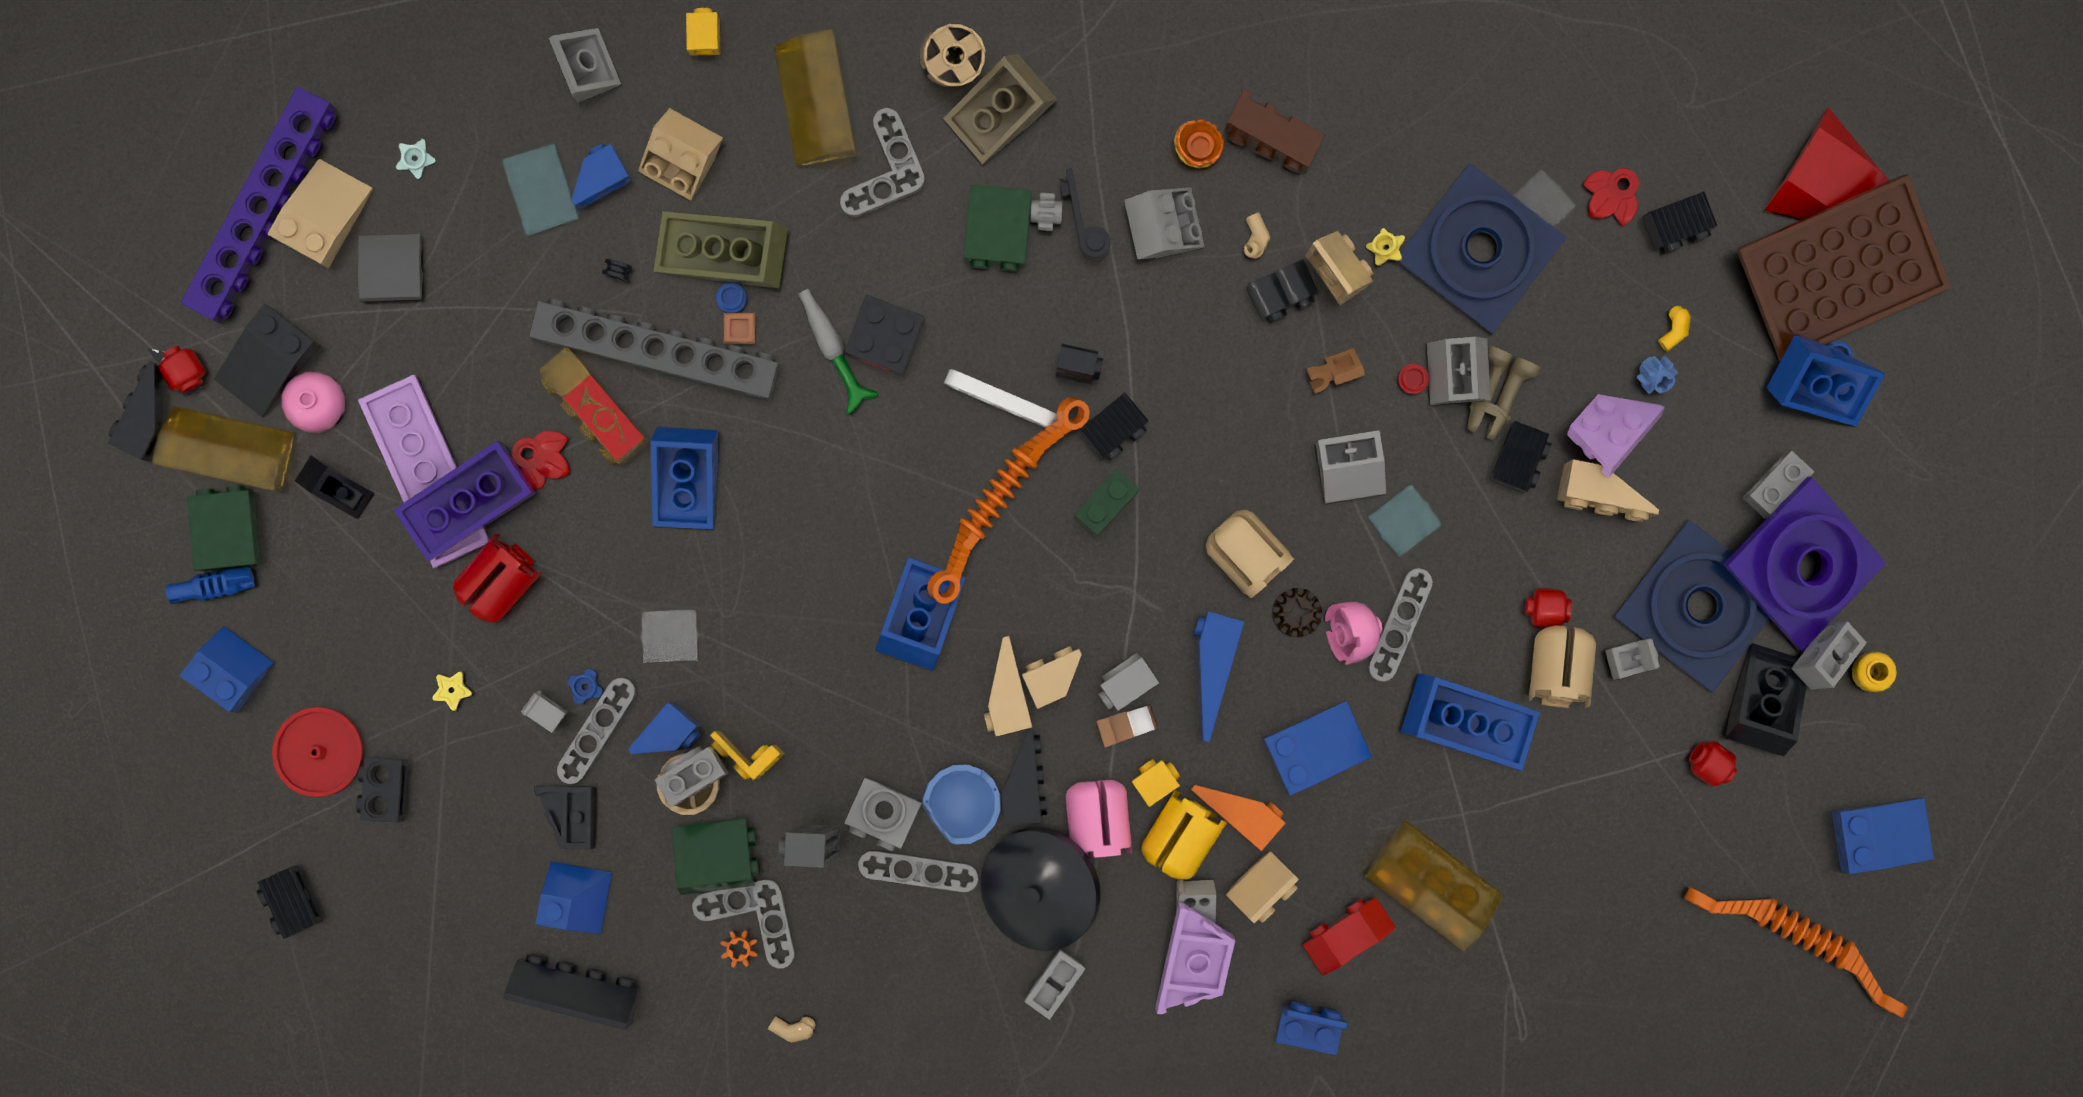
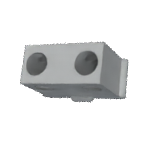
M540 690L533 693L521 711L523 716L529 717L551 733L556 730L568 712L542 694Z
M1179 879L1176 882V912L1178 903H1184L1215 923L1216 890L1214 880L1183 881Z

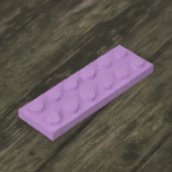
M411 375L358 399L403 502H406L457 468L416 375ZM483 527L430 561L432 567L438 568L484 547L489 541L485 528Z

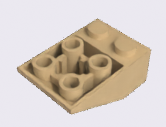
M1574 459L1563 465L1557 500L1564 501V507L1582 510L1588 506L1594 507V513L1606 516H1613V514H1618V512L1624 513V519L1637 522L1649 520V517L1659 514L1658 508L1614 473L1609 478L1602 473V465Z

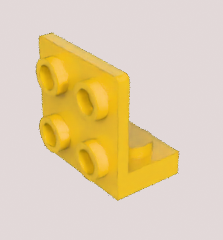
M714 731L710 735L715 740L711 743L714 749L723 757L730 756L736 762L733 768L745 780L750 778L752 780H759L785 754L777 745H771L770 747L763 745L751 756V759L754 761L751 763L721 731Z

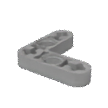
M881 109L875 114L873 119L874 129L892 171L849 188L842 194L840 200L841 208L849 217L865 215L915 194L924 186L925 178L900 116L893 109ZM886 115L889 119L894 118L896 120L892 123L895 135L899 132L902 133V136L893 137L887 142L884 141V138H890L887 129L878 126L882 123V117ZM903 143L908 148L907 155L902 159H895L890 154L892 145ZM909 171L913 175H919L915 186L911 187L909 183L902 184L900 189L903 192L897 194L896 186L891 178L897 176V181L900 182L906 179L905 173ZM883 182L890 185V196L886 199L877 198L874 195V188L877 184ZM868 188L870 198L874 204L868 205V200H864L859 203L860 209L854 211L853 207H846V204L850 202L849 197L851 195H855L856 199H860L866 196L862 190Z
M764 879L755 881V886L710 891L697 896L693 902L692 909L694 915L702 921H711L756 911L768 963L775 968H785L792 963L795 957V949L782 890L776 881ZM763 885H768L769 889H775L776 894L771 897L773 906L779 903L780 910H770L764 914L762 913L761 907H768L766 898H760L759 892L764 890ZM734 891L742 892L746 897V903L741 909L732 908L729 904L728 898ZM718 894H723V905L727 911L726 913H721V907L712 909L709 916H706L705 911H699V906L703 904V898H707L709 903L720 901L717 896ZM777 915L782 919L783 926L779 932L772 933L767 930L765 921L768 916ZM786 934L787 940H781L780 942L782 949L788 950L789 955L785 957L784 963H780L778 958H773L772 953L777 951L776 942L769 944L768 938H777Z

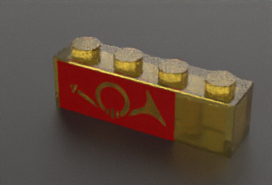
M565 347L538 370L543 376L540 380L541 384L551 395L555 391L563 399L559 405L571 418L576 415L581 420L583 425L579 428L590 441L595 438L603 446L599 452L611 465L616 462L622 467L649 444V441L568 347Z

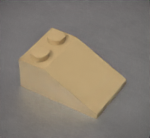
M318 159L282 207L267 235L329 269L372 193L373 188Z
M1336 231L1313 242L1305 256L1341 306L1371 285L1373 280L1370 276L1373 275V271L1364 259L1359 261L1353 251L1356 248L1346 234L1341 236L1339 231Z
M1009 636L1002 639L988 704L989 713L984 714L988 732L995 731L996 736L1032 727Z

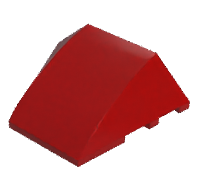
M1827 108L1784 181L1778 186L1763 211L1787 215L1800 220L1890 180L1834 113Z

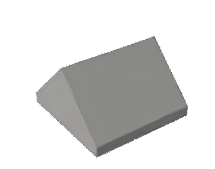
M598 28L554 35L549 38L571 94L578 103L621 85Z

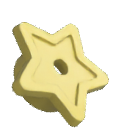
M1381 229L1380 234L1374 238L1373 242L1366 245L1369 251L1375 253V264L1380 266L1388 259L1401 261L1402 257L1399 248L1405 241V236H1394L1388 233L1386 229ZM1386 245L1389 246L1387 250L1384 249Z
M460 671L450 678L441 674L436 676L439 689L432 697L434 701H446L451 710L456 711L461 699L472 696V691L465 687L463 683V672ZM450 687L454 688L453 693L449 692Z

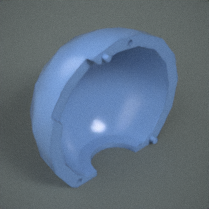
M952 765L939 771L927 784L922 797V805L926 814L938 831L953 844H971L984 838L995 826L1001 811L1000 793L995 781L984 770L971 765Z

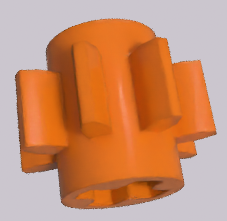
M732 930L730 931L732 940L730 942L724 940L720 943L727 947V952L721 958L729 956L732 959L731 967L733 968L737 965L738 961H742L746 967L749 966L747 957L749 955L757 957L759 954L752 950V945L758 939L750 941L747 938L748 930H744L741 936H737ZM739 941H743V947L747 949V953L736 956V950L732 948V944L736 945Z

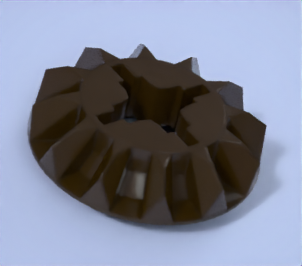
M1293 588L1283 592L1277 598L1273 607V618L1277 627L1284 634L1291 637H1304L1314 632L1319 626L1323 609L1318 597L1307 589ZM1295 599H1297L1301 609L1311 610L1310 613H1306V615L1301 617V626H1298V621H1296L1294 616L1284 614L1294 609Z

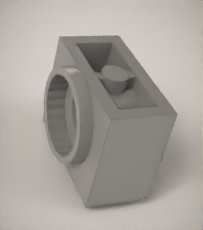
M1136 653L1102 676L1104 683L1100 685L1102 692L1098 696L1107 709L1114 707L1116 711H1119L1159 684L1143 658Z
M699 746L662 769L665 774L656 778L655 782L670 807H673L729 774L714 747H707L702 750Z
M865 777L845 820V824L850 826L849 832L864 839L867 834L878 838L877 845L894 851L895 847L900 849L903 847L922 802ZM881 801H887L893 806V815L888 819L879 817L876 812V807Z

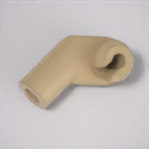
M1259 212L1246 218L1252 234L1244 246V253L1249 258L1254 259L1264 254L1270 241V234Z
M775 1016L768 1030L793 1043L809 1039L813 1035L816 1024L812 1018L802 1017L800 1022L790 1025Z

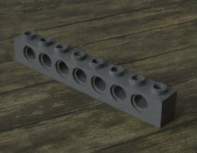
M548 298L547 303L538 301L529 335L535 341L771 401L780 368L779 363L773 361L774 356L762 352H756V356L744 354L745 349L742 347L727 344L726 349L714 346V340L698 336L696 341L684 338L685 333L672 329H667L666 334L654 331L655 325L637 321L636 326L626 324V318L609 313L607 318L595 316L596 310L583 306H578L577 311L565 308V302ZM564 318H572L574 321V327L568 333H561L559 330V324ZM596 325L602 326L604 329L602 338L597 341L590 340V329ZM624 333L633 334L634 342L629 348L619 347V337ZM656 340L662 341L664 345L662 353L658 356L649 355L648 347L650 343ZM684 348H690L694 353L693 359L687 364H682L678 361V353ZM713 356L723 358V366L718 371H710L707 367L708 360ZM744 363L753 366V374L748 379H741L737 375L739 366Z
M803 824L786 832V836L779 839L778 857L784 858V866L824 868L839 857L840 826Z

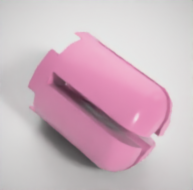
M1115 780L1079 782L1071 786L1066 793L1069 838L1078 844L1089 857L1121 855L1122 848H1125V853H1132L1127 791L1124 785Z

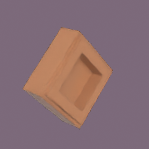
M724 313V344L755 345L756 314Z

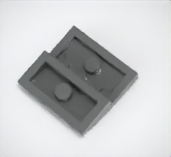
M420 234L359 236L358 290L360 302L422 300L423 271L421 269L422 238Z

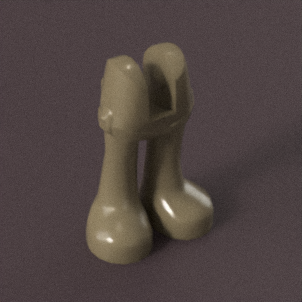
M1488 345L1491 400L1471 402L1467 429L1475 433L1482 422L1485 412L1493 415V418L1489 424L1486 438L1495 440L1504 425L1509 423V413L1520 386L1526 379L1535 378L1541 367L1530 361L1514 357L1497 403L1493 404L1491 401L1500 378L1513 355Z

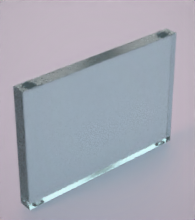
M554 143L502 160V166L505 168L524 226V232L527 236L579 219V213L571 201L572 196L557 153V147Z

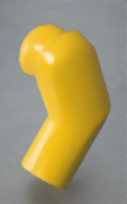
M1681 306L1671 308L1669 316L1672 320V329L1658 340L1660 346L1666 352L1671 350L1689 334L1691 316L1689 311Z

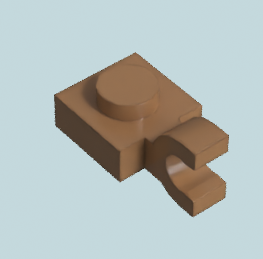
M1354 348L1325 358V365L1307 368V373L1310 379L1313 380L1310 382L1314 394L1325 390L1332 380L1336 385L1365 375L1363 365Z

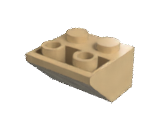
M669 108L652 130L638 172L691 201L712 166L723 137Z
M1070 646L1054 653L1055 660L1044 664L1041 659L1025 666L1027 673L1022 674L1037 709L1067 695L1082 655L1079 649L1073 651Z
M1268 850L1224 894L1253 923L1257 920L1263 923L1273 914L1275 909L1272 906L1280 898L1285 901L1297 890L1298 887L1295 883L1299 879Z

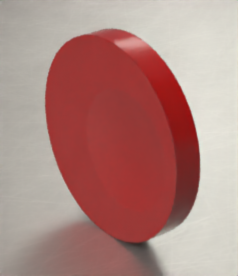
M308 708L290 716L278 729L272 746V759L278 776L291 790L304 796L325 797L344 790L355 780L358 775L359 766L363 764L364 744L358 728L344 714L329 708Z

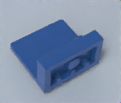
M1291 1001L1290 1006L1282 1005L1275 1042L1337 1055L1342 1028H1348V1022L1342 1018L1343 1014L1328 1008H1321L1320 1013L1311 1011L1312 1007H1309L1308 1004Z

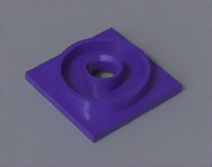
M1807 476L1723 565L1798 650L1803 651L1885 566L1886 562L1814 478ZM1817 551L1821 556V569L1810 580H1805L1800 573L1801 560L1807 553Z

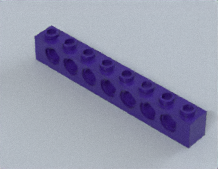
M298 86L296 87L180 303L219 324L222 319L226 320L234 307L232 301L237 291L241 292L245 288L249 278L247 273L251 265L258 263L263 253L261 247L266 237H271L267 235L282 207L291 197L290 193L295 183L299 184L303 180L307 171L305 165L309 157H314L321 145L319 139L325 129L328 130L335 120L336 114L334 111L336 108L332 104ZM303 119H311L310 129L303 133L299 132V123ZM292 145L296 146V155L292 159L286 160L284 158L285 149ZM280 172L282 174L281 183L278 186L271 187L269 184L270 177L274 173ZM266 199L268 203L266 211L256 214V203L259 200ZM251 226L253 229L252 237L247 241H242L240 238L242 229ZM236 253L238 255L237 265L233 268H227V257L230 254ZM222 280L224 284L223 291L219 295L213 296L211 292L213 283Z

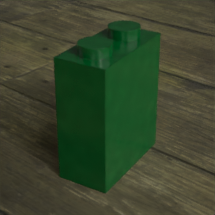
M970 184L964 248V262H970L969 267L988 269V264L1000 265V270L1017 272L1019 267H1025L1032 190Z
M1116 468L1074 514V520L1097 539L1133 500L1140 489Z
M245 485L226 487L227 492L215 493L214 489L196 490V496L186 497L194 571L204 572L262 565L255 492L246 490Z
M746 819L671 828L676 886L680 895L755 886L754 876H759L757 857L752 858L751 846H756V834L754 827L749 828Z

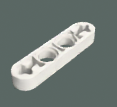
M949 369L945 378V385L1044 428L1051 426L1058 419L1057 414L958 371Z

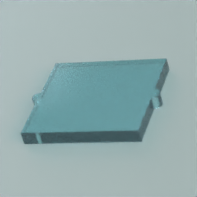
M1409 485L1368 517L1380 532L1381 540H1386L1398 557L1402 556L1442 525L1429 508L1430 503L1428 501L1424 502L1412 485Z

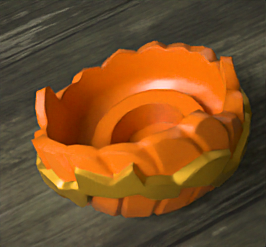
M1200 119L1197 122L1195 120L1188 121L1179 127L1175 135L1174 146L1183 163L1195 168H1205L1214 164L1222 155L1224 139L1220 131L1217 130V126L1212 125L1209 121L1205 122L1204 119Z

